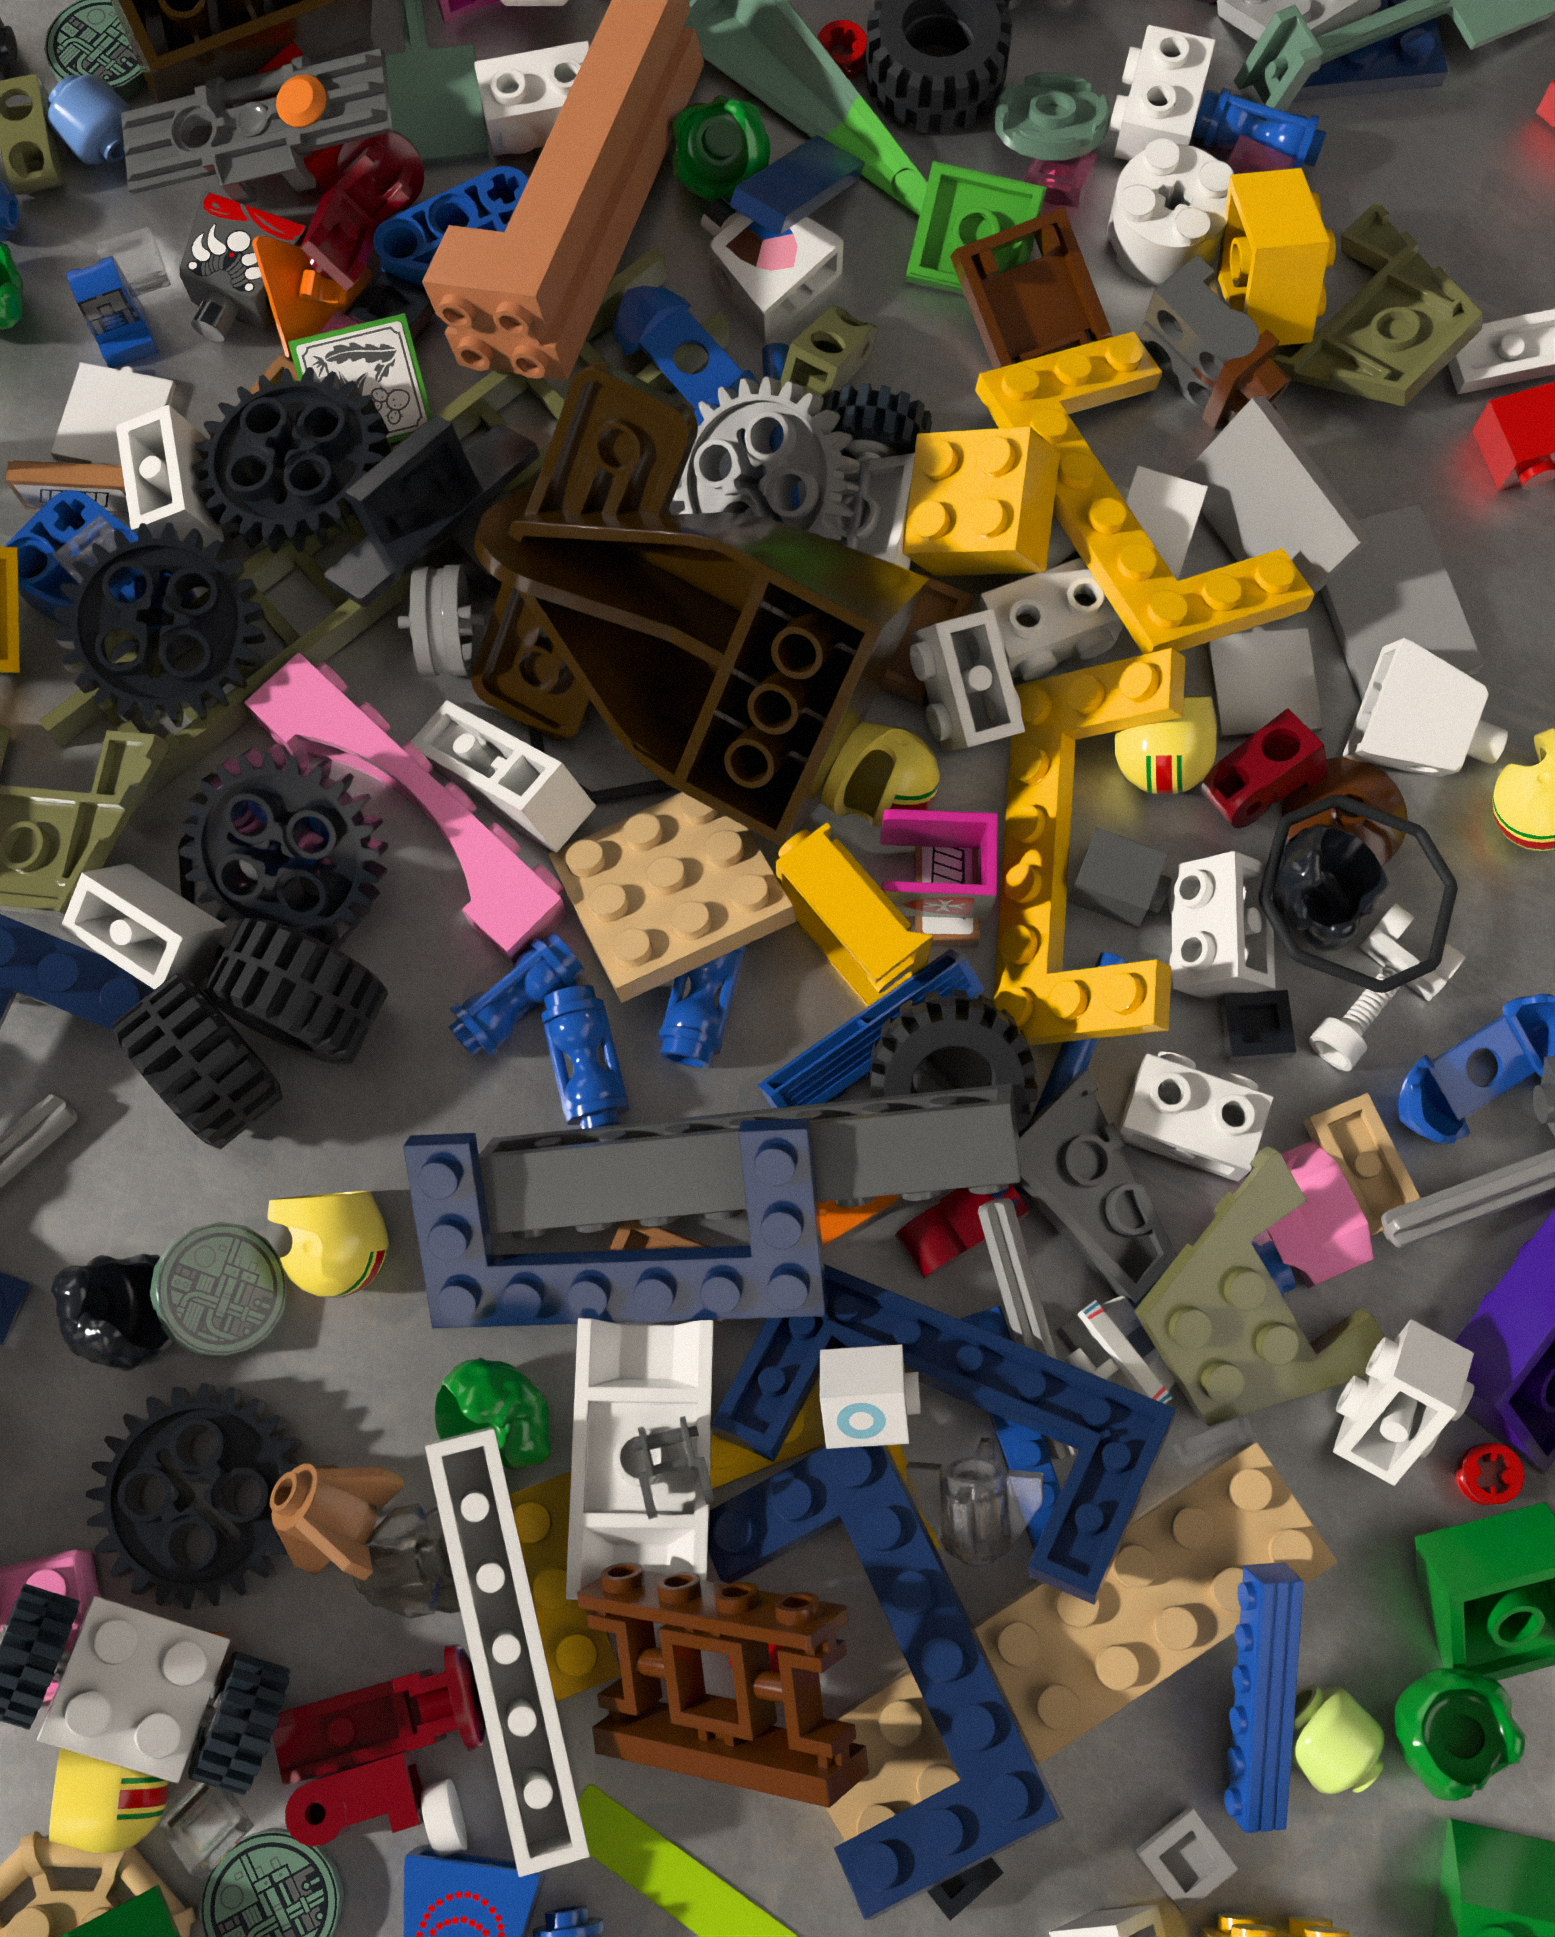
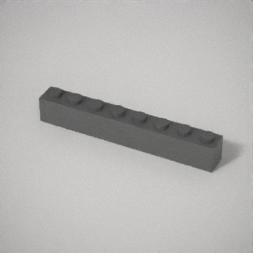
M1012 1083L495 1137L489 1141L479 1154L490 1234L512 1232L514 1238L529 1239L544 1235L551 1228L575 1226L578 1232L591 1233L610 1228L618 1221L639 1220L643 1226H661L674 1222L680 1215L704 1213V1217L709 1220H724L736 1217L744 1209H747L738 1131L742 1121L810 1118L818 1202L835 1200V1204L840 1207H857L872 1202L875 1196L901 1194L905 1200L921 1201L940 1195L942 1190L967 1187L974 1194L997 1193L1007 1189L1009 1183L1020 1182L1022 1157Z

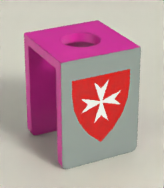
M885 809L880 830L881 845L980 849L979 884L882 882L881 890L904 916L988 919L997 894V813Z

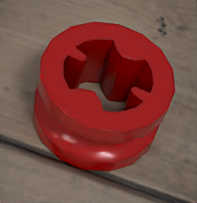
M836 20L825 25L817 38L848 79L856 78L863 72L866 64L867 36L865 31L858 24L850 20ZM841 45L844 46V52L847 51L848 47L852 48V52L850 55L840 56V50L833 54L832 48Z
M1496 1442L1473 1445L1464 1450L1457 1459L1454 1469L1456 1484L1461 1493L1471 1502L1480 1505L1505 1504L1511 1501L1522 1490L1525 1479L1523 1464L1518 1455L1509 1447ZM1481 1456L1484 1463L1497 1460L1502 1466V1469L1496 1476L1498 1482L1502 1485L1497 1492L1495 1486L1481 1488L1476 1481L1482 1473L1480 1466L1476 1463Z

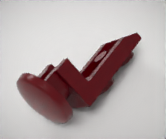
M393 129L391 133L343 145L337 162L338 177L324 190L301 246L313 268L323 277L329 280L334 279L346 291L356 283L367 266L374 246V232L378 226L394 213L410 207L419 197L424 185V166L417 148L407 137Z
M460 1644L446 1645L444 1647L445 1672L433 1675L431 1668L279 1712L278 1717L280 1718L276 1730H273L272 1737L282 1785L300 1782L403 1751L408 1752L429 1746L446 1739L447 1732L457 1729L469 1752L481 1747L485 1740L486 1725L473 1665L465 1649Z

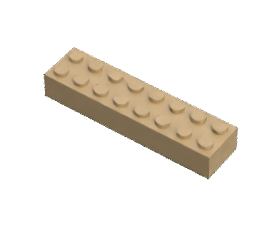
M1258 1442L1239 1447L1132 1518L1095 1605L1042 1581H1037L972 1624L1039 1764L1233 1634L1237 1624H1240L1241 1606L1238 1601L1237 1591L1238 1585L1243 1580V1565L1285 1562L1304 1581L1305 1585L1338 1563ZM909 1667L830 1718L855 1724L857 1738L853 1743L866 1745L869 1774L830 1808L825 1807L844 1841L859 1835L961 1780Z

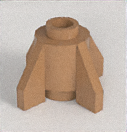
M303 1463L291 1472L285 1473L272 1490L270 1507L272 1509L273 1526L294 1566L317 1575L332 1561L343 1572L365 1581L373 1573L369 1547L364 1544L370 1538L376 1524V1506L382 1509L404 1487L403 1478L383 1467L339 1468L335 1465L315 1466L308 1463Z

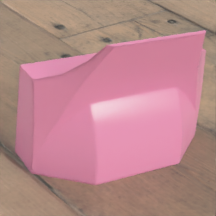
M1314 1140L1282 1153L1281 1156L1307 1199V1202L1266 1229L1283 1264L1297 1267L1309 1289L1373 1260L1368 1222L1338 1163Z

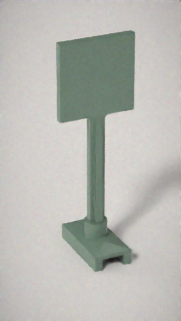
M399 0L405 50L402 53L385 55L392 129L403 134L414 144L422 158L423 165L489 157L482 99L474 65L476 61L474 44L430 48L428 45L423 0Z
M1407 0L1316 38L1296 4L1274 14L1233 81L1238 90L1253 85L1265 106L1286 112L1310 74L1318 71L1323 63L1443 14H1449L1452 17L1470 50H1473L1554 16L1555 0Z

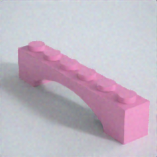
M299 652L295 654L244 702L257 724L275 742L280 744L290 756L300 748H306L310 757L321 759L328 757L334 762L352 767L386 784L420 810L445 838L461 863L471 901L462 910L470 926L514 967L518 957L530 949L529 943L537 937L542 941L568 916L563 900L560 897L565 891L562 884L541 864H538L531 870L516 855L521 850L520 846L500 825L494 822L489 828L485 827L472 814L477 809L476 805L456 784L450 782L445 787L439 784L429 774L433 769L432 764L418 748L409 741L402 747L386 734L391 728L390 725L373 706L364 701L357 707L343 694L348 689L347 685L329 665L322 661L317 667H314Z

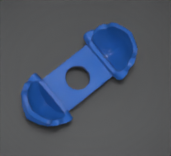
M643 285L627 289L617 309L613 324L615 341L620 344L623 353L627 356L632 355L641 348L696 409L694 414L698 424L704 421L698 405L701 401L720 407L718 388L726 387L734 390L739 395L740 379L744 378L757 382L760 388V384L750 370L743 372L688 311L692 305L683 297L660 287ZM684 344H696L707 353L708 365L700 373H684L674 363L673 355L675 351ZM744 430V431L741 433V439H742V441H743V444L746 446L745 438H744V436H745V430Z
M1538 994L1515 998L1503 1005L1502 1016L1435 1059L1431 1060L1427 1054L1424 1055L1404 1078L1398 1100L1399 1121L1415 1133L1434 1142L1452 1144L1457 1139L1468 1137L1470 1134V1129L1464 1119L1466 1116L1536 1072L1542 1078L1545 1057L1555 1056V996L1551 994ZM1481 1048L1491 1051L1498 1063L1496 1077L1485 1086L1474 1084L1466 1072L1469 1056Z

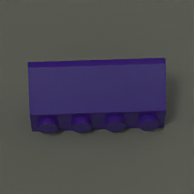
M1555 1208L1533 1238L1521 1247L1515 1262L1494 1290H1491L1484 1296L1476 1314L1457 1339L1453 1341L1474 1353L1466 1380L1474 1385V1392L1464 1414L1503 1445L1509 1447L1532 1468L1543 1474L1548 1471L1555 1461Z

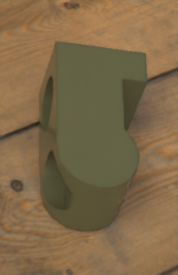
M37 73L0 81V149L8 179L17 195L63 186L65 182L57 139L48 124L49 107L47 104L49 94ZM15 95H25L33 100L30 103L8 107L5 103L10 97Z
M832 305L790 343L780 380L782 388L787 381L803 386V397L810 392L824 398L820 412L824 411L826 399L829 398L830 393L834 390L839 391L866 362L874 346L878 326L870 322H862L852 317L846 310L837 305Z

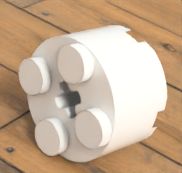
M1160 138L1149 142L1145 150L1132 158L1121 172L1108 222L1109 243L1111 241L1117 253L1116 261L1121 268L1141 282L1160 286L1197 254L1212 267L1218 258L1221 240L1227 225L1225 208L1230 175L1234 174L1230 166L1225 162L1218 161L1212 155L1199 148L1185 144H1176L1170 139Z

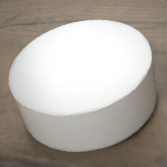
M445 1779L424 1786L421 1792V1807L425 1828L433 1851L442 1858L466 1850V1826L459 1797L451 1779Z

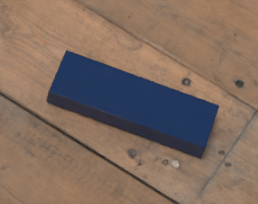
M816 135L736 186L730 206L768 230L780 235L857 182L865 162Z

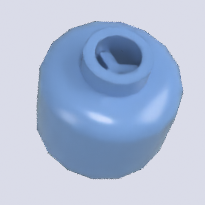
M70 75L60 81L48 97V124L52 133L78 160L88 165H99L107 161L109 163H116L125 157L121 113L133 110L132 107L104 79L97 75Z

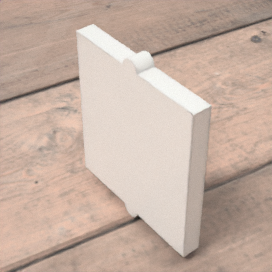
M80 362L51 455L54 459L79 464L122 466L116 425L168 404L170 405L176 389L174 381L134 373L130 366H125L118 370Z
M1256 626L1251 633L1231 634L1207 642L1220 740L1250 738L1287 708L1312 733L1321 732L1323 722L1308 628L1264 631L1262 627Z

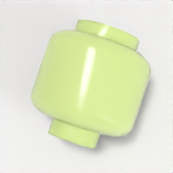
M1316 1684L1303 1688L1296 1694L1291 1764L1323 1794H1338L1349 1788L1354 1793H1359L1368 1788L1378 1778L1384 1767V1762L1379 1758L1385 1739L1383 1729L1344 1688L1340 1686H1326L1320 1689Z

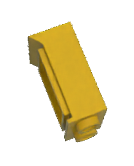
M826 822L812 834L808 829L798 832L780 848L778 855L781 858L776 861V878L793 905L797 919L796 923L866 1007H868L927 966L934 935L911 932L912 925L841 841L838 838L830 841L831 826Z

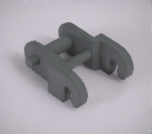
M685 1416L680 1417L679 1428L647 1435L643 1426L638 1427L640 1440L632 1441L634 1452L643 1451L647 1471L638 1473L648 1519L658 1517L650 1482L657 1478L656 1475L690 1467L692 1470H698L706 1505L715 1503L705 1457L695 1459L691 1437L699 1436L697 1426L688 1427ZM684 1442L687 1457L654 1465L651 1450Z

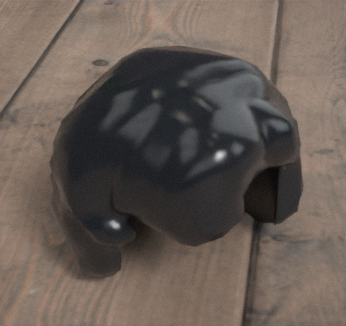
M1317 823L1309 828L1300 830L1287 842L1272 892L1273 903L1281 915L1288 920L1292 928L1300 930L1308 943L1314 948L1323 952L1335 951L1349 945L1356 937L1361 918L1374 913L1375 905L1386 893L1390 882L1375 853L1359 837L1342 828Z
M140 1254L124 1259L100 1255L90 1260L86 1266L72 1265L62 1269L55 1275L51 1292L57 1301L56 1315L59 1317L60 1332L72 1353L76 1356H82L91 1363L105 1365L122 1371H130L157 1361L175 1343L170 1340L161 1326L163 1324L158 1319L156 1309L153 1310L150 1296L154 1267L160 1259L159 1255Z

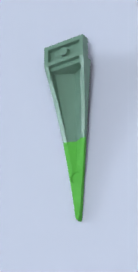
M688 0L691 10L683 27L696 28L703 59L811 138L819 135L864 161L865 164L861 175L920 217L928 181L789 0Z

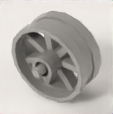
M445 565L444 568L433 569V566H414L410 583L409 616H398L399 629H410L414 657L420 676L437 677L440 673H451L452 676L469 675L472 667L475 626L486 625L485 613H474L464 565Z

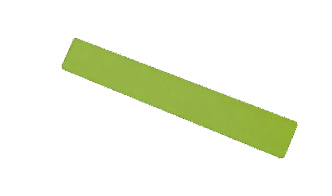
M588 1785L577 1802L589 1854L699 1937H799L595 1785Z

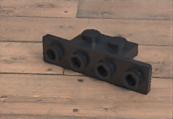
M437 414L434 415L345 491L367 537L325 572L329 585L362 607L369 606L540 456L537 444L504 424H497L464 452L452 423Z

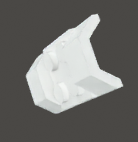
M578 1318L566 1578L567 1600H578L577 1592L600 1578L601 1572L605 1568L619 1563H637L643 1567V1571L667 1575L677 1572H691L697 1574L700 1580L707 1581L710 1504L706 1505L698 1470H692L690 1467L656 1475L657 1478L650 1483L658 1517L648 1519L638 1473L647 1471L643 1451L634 1452L632 1441L640 1440L638 1427L643 1426L647 1435L679 1428L680 1417L685 1416L688 1427L697 1426L699 1436L691 1437L695 1459L705 1457L710 1477L713 1320H698L679 1325H621L596 1319ZM684 1442L651 1450L654 1465L687 1457Z

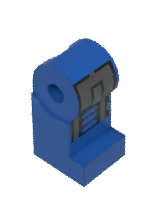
M113 256L104 258L96 265L85 269L76 268L66 272L76 302L109 368L114 369L160 352L143 306Z

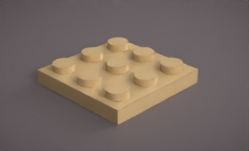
M683 792L562 847L557 853L553 851L548 854L553 869L564 887L621 1003L797 921L792 903L748 828Z

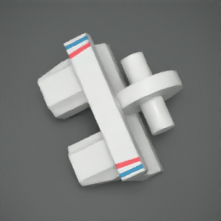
M1119 1296L1101 1305L1094 1300L1057 1330L1073 1351L1072 1354L1064 1359L1067 1364L1164 1404L1173 1398L1168 1391L1176 1381L1157 1349L1155 1348L1141 1358L1125 1338L1142 1325L1134 1312V1307L1125 1296Z

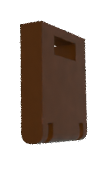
M1064 207L957 248L951 254V261L993 369L1012 365V360H1015V363L1088 344L1089 341L1085 334L1087 330L1093 342L1113 337ZM1033 236L1035 237L1042 256L1041 258L993 276L999 270L993 252Z

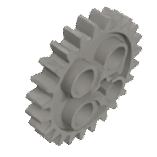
M764 377L760 388L755 381L746 378L740 379L739 395L732 389L726 387L718 388L720 407L704 401L698 404L704 421L698 424L697 437L681 477L682 487L676 490L672 500L684 503L685 509L679 514L714 512L744 514L751 507L754 516L769 518L779 522V514L784 524L820 537L834 540L842 538L840 531L833 524L836 516H853L854 512L842 504L841 500L844 494L858 492L859 486L844 481V472L859 465L857 459L841 456L840 451L853 438L847 433L831 432L841 416L839 413L830 410L820 412L824 398L810 392L803 397V386L787 381L782 388L779 380ZM781 424L784 432L783 442L780 448L773 453L769 443L770 435L773 429ZM744 430H745V436H744V438H745L746 446L743 444V441H742V439H741V433H742ZM729 451L732 467L728 476L722 479L719 471L720 461ZM762 469L766 470L767 476H764V472ZM803 480L807 490L806 499L802 506L796 510L792 503V492L795 485ZM760 483V488H761L762 491H759V490H758V485H757V484Z

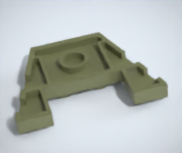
M1374 202L1341 234V252L1379 272L1313 336L1312 343L1278 346L1272 360L1292 381L1405 407L1482 330L1483 312L1440 266L1433 269L1418 253V243L1407 231L1400 234L1389 222L1390 213L1381 204Z
M0 724V771L11 732L10 729ZM107 730L90 793L0 785V910L65 917L81 873L102 869L165 756L169 743L156 734Z
M1268 1146L1259 1151L1250 1162L1254 1169L1236 1192L1228 1191L1213 1211L1216 1217L1193 1246L1188 1243L1185 1245L1134 1310L1196 1416L1207 1426H1213L1347 1383L1353 1376L1359 1378L1366 1377L1365 1371L1369 1359L1378 1343L1385 1337L1373 1315L1359 1308L1311 1343L1307 1340L1251 1243L1253 1238L1307 1202L1280 1152Z

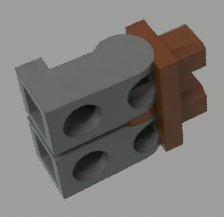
M1197 254L1154 290L1145 316L1146 321L1143 322L1138 338L1163 372L1162 376L1193 406L1204 410L1202 419L1214 430L1226 419L1231 422L1253 397L1265 395L1275 410H1277L1273 402L1287 389L1291 378L1272 360L1280 341L1268 329L1259 335L1257 325L1251 317L1243 312L1231 310L1209 288L1215 271Z

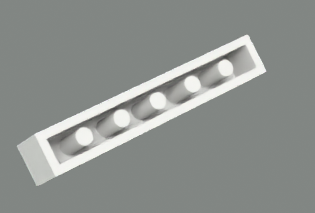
M488 1427L425 1443L426 1455L518 1876H526L590 1857L495 1430L493 1427Z

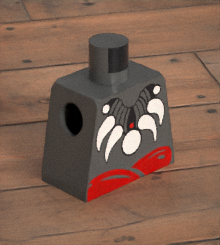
M205 191L201 198L180 265V278L191 301L199 307L191 322L192 327L203 337L215 342L224 341L234 320L259 329L270 327L275 319L252 242L257 236H267L301 247L308 231L307 226Z

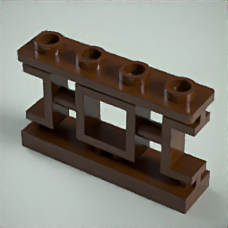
M637 1563L611 1565L601 1572L600 1578L577 1592L579 1607L593 1610L587 1614L588 1628L616 1633L621 1678L597 1694L599 1708L608 1709L609 1715L592 1726L596 1754L827 1808L835 1804L869 1774L866 1745L853 1743L857 1738L855 1724L824 1718L819 1673H824L847 1654L845 1640L836 1639V1631L849 1622L846 1605L819 1601V1597L816 1594L809 1592H795L784 1595L760 1591L756 1584L750 1582H734L725 1585L702 1581L697 1574L691 1572H677L667 1575L643 1571V1567ZM653 1622L665 1624L659 1628L661 1648L656 1647ZM768 1643L783 1646L777 1651L780 1671L771 1670ZM701 1650L731 1656L736 1700L706 1694ZM660 1679L666 1680L668 1703L658 1701L663 1698ZM775 1702L784 1704L787 1728L772 1726L777 1722Z

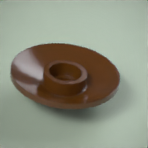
M1345 757L1326 759L1328 776L1310 789H1307L1304 785L1300 786L1284 798L1282 805L1283 817L1290 812L1328 796L1343 795L1408 820L1404 798L1393 780L1382 770L1370 763L1350 760ZM1334 807L1290 826L1287 840L1289 841L1300 830L1309 828L1317 823L1333 825L1359 837L1375 853L1380 865L1383 866L1399 850L1406 833L1363 816L1348 817L1343 814L1339 807Z

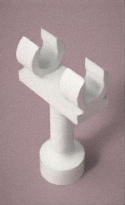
M1397 903L1389 909L1358 947L1384 967L1375 977L1379 980H1384L1421 963V961L1395 942L1415 918ZM1447 942L1444 947L1441 963L1436 970L1410 981L1406 985L1429 1002L1444 987L1464 962L1466 956ZM1400 987L1386 993H1376L1366 989L1354 1005H1352L1351 1009L1348 1010L1347 1014L1344 1015L1343 1019L1325 1018L1309 1038V1043L1313 1050L1330 1065L1340 1070L1350 1071L1367 1050L1362 1034Z

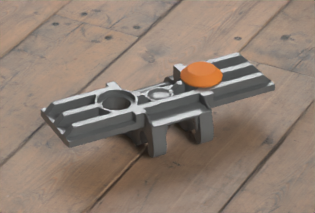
M381 48L315 65L312 64L309 57L304 55L293 58L291 64L283 65L282 68L226 82L221 77L208 79L205 85L195 87L194 95L121 113L129 192L136 194L217 174L220 186L233 201L242 204L257 201L256 191L247 181L279 174L286 178L289 184L298 192L315 188L316 181L314 175L307 170L303 158L312 156L313 151L393 132L385 53ZM277 95V97H275V98H271V99H267V100H263V101H259V102H250V101H254V100H258V99H262V98H266V97H270V96ZM249 102L247 104H244L243 106L233 108L234 105ZM195 126H212V134L209 140L199 148H190L189 135Z

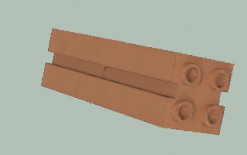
M611 0L505 232L448 226L422 283L436 315L449 325L445 335L459 366H465L477 371L493 370L521 374L532 379L549 378L568 381L674 137L671 125L677 114L687 107L705 65L696 28L683 27L691 10L688 0Z

